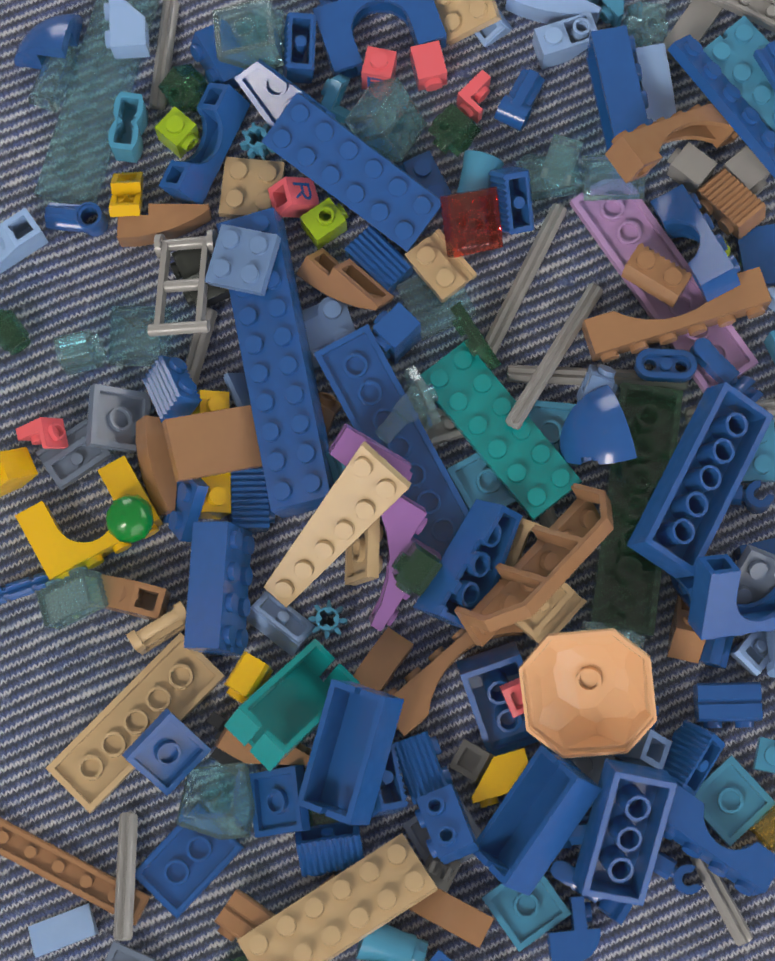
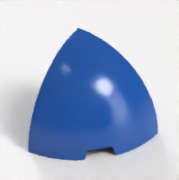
M61 14L49 17L35 25L24 36L18 46L14 58L15 66L44 70L47 56L66 59L68 46L78 47L83 18L79 14Z
M608 385L601 386L585 395L568 414L560 436V455L567 463L581 465L584 462L593 460L598 461V464L601 465L637 458L625 415L617 397Z

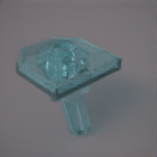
M415 365L404 371L409 390L392 408V413L375 432L385 443H390L406 424L422 419L428 431L435 428L442 421L435 402L438 401L436 391L431 383L426 384Z

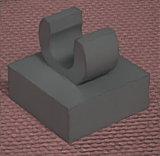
M429 854L424 868L436 887L448 892L461 863L456 860L444 865L438 857L433 858Z

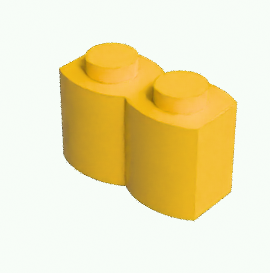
M244 651L224 683L229 688L226 693L243 704L268 681L273 670L263 661Z

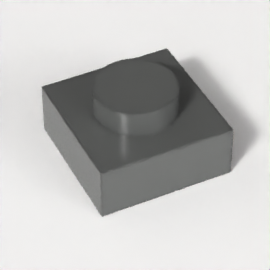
M463 739L449 767L472 781L479 783L494 755L471 741Z

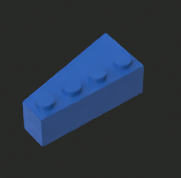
M476 499L413 608L452 626L465 629L454 610L459 606L472 611L499 582L500 574L496 566L498 563L505 564L523 515L504 505Z

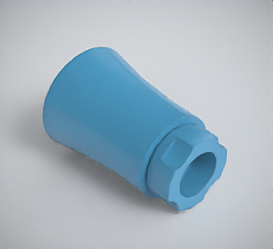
M464 151L462 172L455 195L456 202L453 211L465 218L481 219L483 209L487 207L492 189L490 187L492 182L489 181L491 176L488 173L491 170L502 169L504 162L493 155L481 151Z
M385 924L359 941L355 959L366 961H424L428 941L417 938V935Z

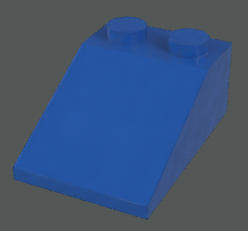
M515 641L456 661L485 749L493 754V757L539 741L526 731L524 714L515 718L512 717L499 687L520 677L519 667L523 660Z

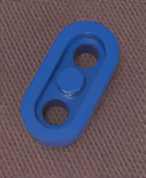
M648 348L638 354L634 369L638 377L645 381L685 383L695 375L697 360L692 353L686 350ZM652 364L655 369L652 371L647 370L644 365ZM681 365L686 371L679 372L675 366Z

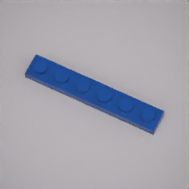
M689 34L675 41L667 49L775 178V133L767 127L760 118L759 113L741 96L739 89L732 85L725 77L719 65L709 58L697 40Z

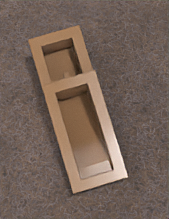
M148 204V215L118 217L117 239L121 247H138L154 244L156 234L163 233L166 239L178 238L211 221L212 213L209 204Z
M323 248L306 256L296 273L305 282L325 295L358 308L376 311L390 303L394 298L392 294L350 258L339 263Z
M145 415L136 421L138 463L144 485L159 516H165L175 511L177 482L169 450L167 449L163 425L159 417Z
M439 888L409 908L414 913L480 948L494 920L493 917Z

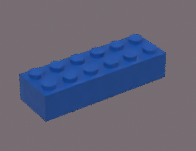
M296 92L261 141L407 252L412 249L446 203L301 93Z
M727 382L706 388L627 546L676 579L695 576L697 557H705L774 416Z

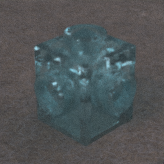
M638 1L628 6L623 26H627L629 36H634L636 48L664 41L668 31V21L666 20L667 5Z

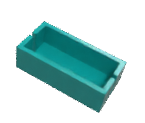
M316 639L240 705L224 725L244 746L248 743L252 746L250 752L269 771H272L318 727L331 679L352 681L360 684L341 663L334 668L324 681L319 678L335 658Z

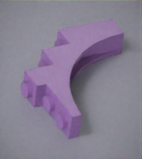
M347 423L344 424L329 448L330 455L347 466L360 445L365 441L408 481H410L413 474L410 472L412 466L409 461ZM402 495L381 515L385 526L388 549L386 575L380 597L369 617L370 625L382 632L385 625L391 626L399 613V610L396 609L402 599L407 600L415 588L413 581L417 580L426 586L441 560L439 552L413 537L414 533L419 535L428 521L425 518L427 512L423 506L405 495Z

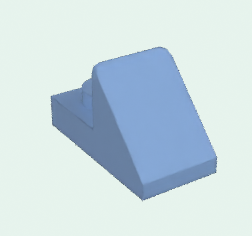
M765 631L749 633L730 652V655L750 675L758 676L769 662Z

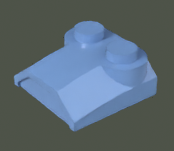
M326 297L319 304L302 310L314 371L321 368L313 354L314 352L356 330L347 305L331 297Z

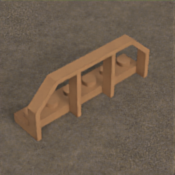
M574 483L571 488L577 499L550 528L536 524L533 526L532 530L538 541L513 567L498 563L496 569L502 579L472 611L459 606L454 610L474 644L483 647L500 628L533 617L614 529L612 506L605 490ZM593 503L600 504L601 517Z

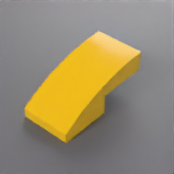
M143 172L113 173L110 183L112 194L109 202L110 217L140 216L143 200Z

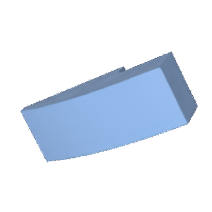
M506 0L505 10L520 17L545 24H551L590 11L596 25L599 21L601 7L587 0Z
M660 43L638 47L633 56L635 63H640L642 70V81H639L641 91H646L649 107L646 109L648 119L652 118L653 122L661 117L668 119L676 113L665 44Z

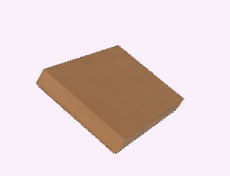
M251 405L169 418L162 421L176 482L262 467Z

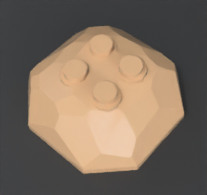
M614 628L549 633L519 667L526 731L561 758L628 754L657 721L651 656Z

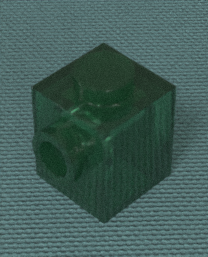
M413 542L407 552H400L392 564L394 569L392 573L397 581L395 585L408 595L414 592L421 597L443 566L440 558Z

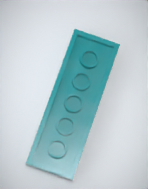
M466 340L418 376L419 383L532 521L536 520L573 491L571 486L574 483H582V480L529 416H527L520 429H513L506 424L505 420L516 401Z

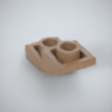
M388 627L369 651L353 676L361 685L373 688L376 691H383L392 680L397 668L412 651L414 644Z

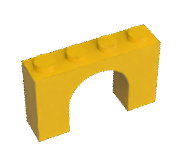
M125 455L98 469L97 471L113 501L129 494L139 495L149 502L152 506L154 522L152 529L144 539L156 534L159 531L158 527L163 525V522ZM43 501L15 515L45 573L54 584L58 582L61 585L66 584L77 577L76 572L85 567L88 569L95 568L105 561L103 557L112 552H115V554L122 553L132 546L131 543L120 542L110 534L109 530L102 537L91 542H75L66 538L48 505Z

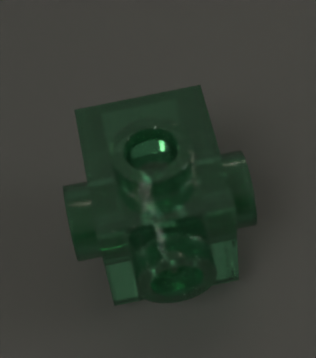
M190 63L173 66L158 88L169 100L172 108L175 106L182 113L197 112V106L208 83L204 75L197 71Z
M450 103L443 113L436 116L428 131L435 137L432 143L444 154L450 150L455 156L459 157L462 152L469 149L473 139L479 134L481 129L462 111Z

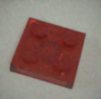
M487 187L440 196L447 257L456 258L503 248L497 187Z

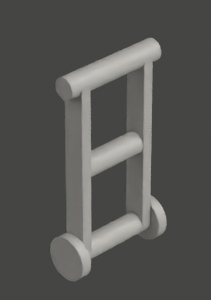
M209 229L206 236L166 239L163 233L155 235L154 250L156 256L160 258L154 324H149L147 327L149 337L210 332V322L205 320L208 284L205 282V277L218 237L216 229ZM201 249L199 278L168 280L171 251ZM198 291L195 321L164 323L167 293Z

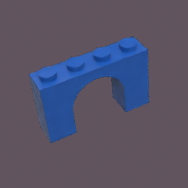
M338 0L322 2L312 9L313 14L316 15V30L333 77L342 74L351 79L361 75L363 62L353 33L362 19L374 13H389L399 17L407 25L415 46L439 40L441 49L446 48L447 34L434 0Z
M729 555L697 557L688 623L701 640H714L720 637L743 636L749 633L774 631L775 587L768 595L756 602L737 604L741 570Z

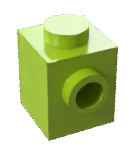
M175 106L154 127L159 141L180 159L187 152L191 151L200 139L197 124Z
M329 197L300 216V223L302 229L319 250L347 231L346 219H348V215L340 203L335 205Z

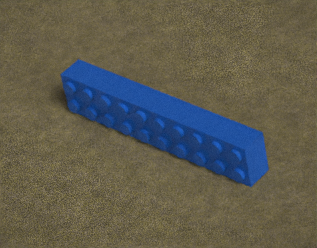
M272 207L217 223L216 225L218 234L221 224L277 234L281 238L265 296L229 289L270 509L279 517L286 518L316 510L334 485V481L326 456L330 447L285 223L280 214Z

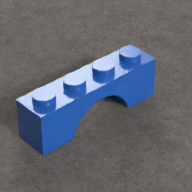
M208 83L197 106L202 121L200 144L195 153L188 159L183 161L171 160L159 184L161 189L180 204H203L251 105L229 84Z
M682 184L650 201L659 223L670 239L684 237L700 243L698 252L688 265L694 281L707 302L741 285L737 275L741 268L733 254L727 256L725 251L728 248L720 233L714 235L712 232L715 229L713 222L707 212L701 214L699 211L702 206L694 192L689 194Z
M677 785L663 837L668 840L673 839L683 846V852L690 857L699 858L709 865L708 869L715 875L726 877L735 884V889L746 896L766 893L775 877V854L759 842L745 845L739 850L728 849L718 844L711 837L705 825V804Z

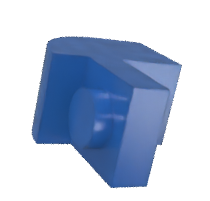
M584 896L568 897L572 929L546 932L549 961H585L596 950L600 941L601 928H587V922H592V911L590 902H584Z

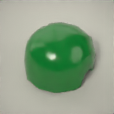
M126 494L114 500L106 514L107 528L110 534L120 542L135 543L144 539L152 529L154 522L152 506L139 495Z

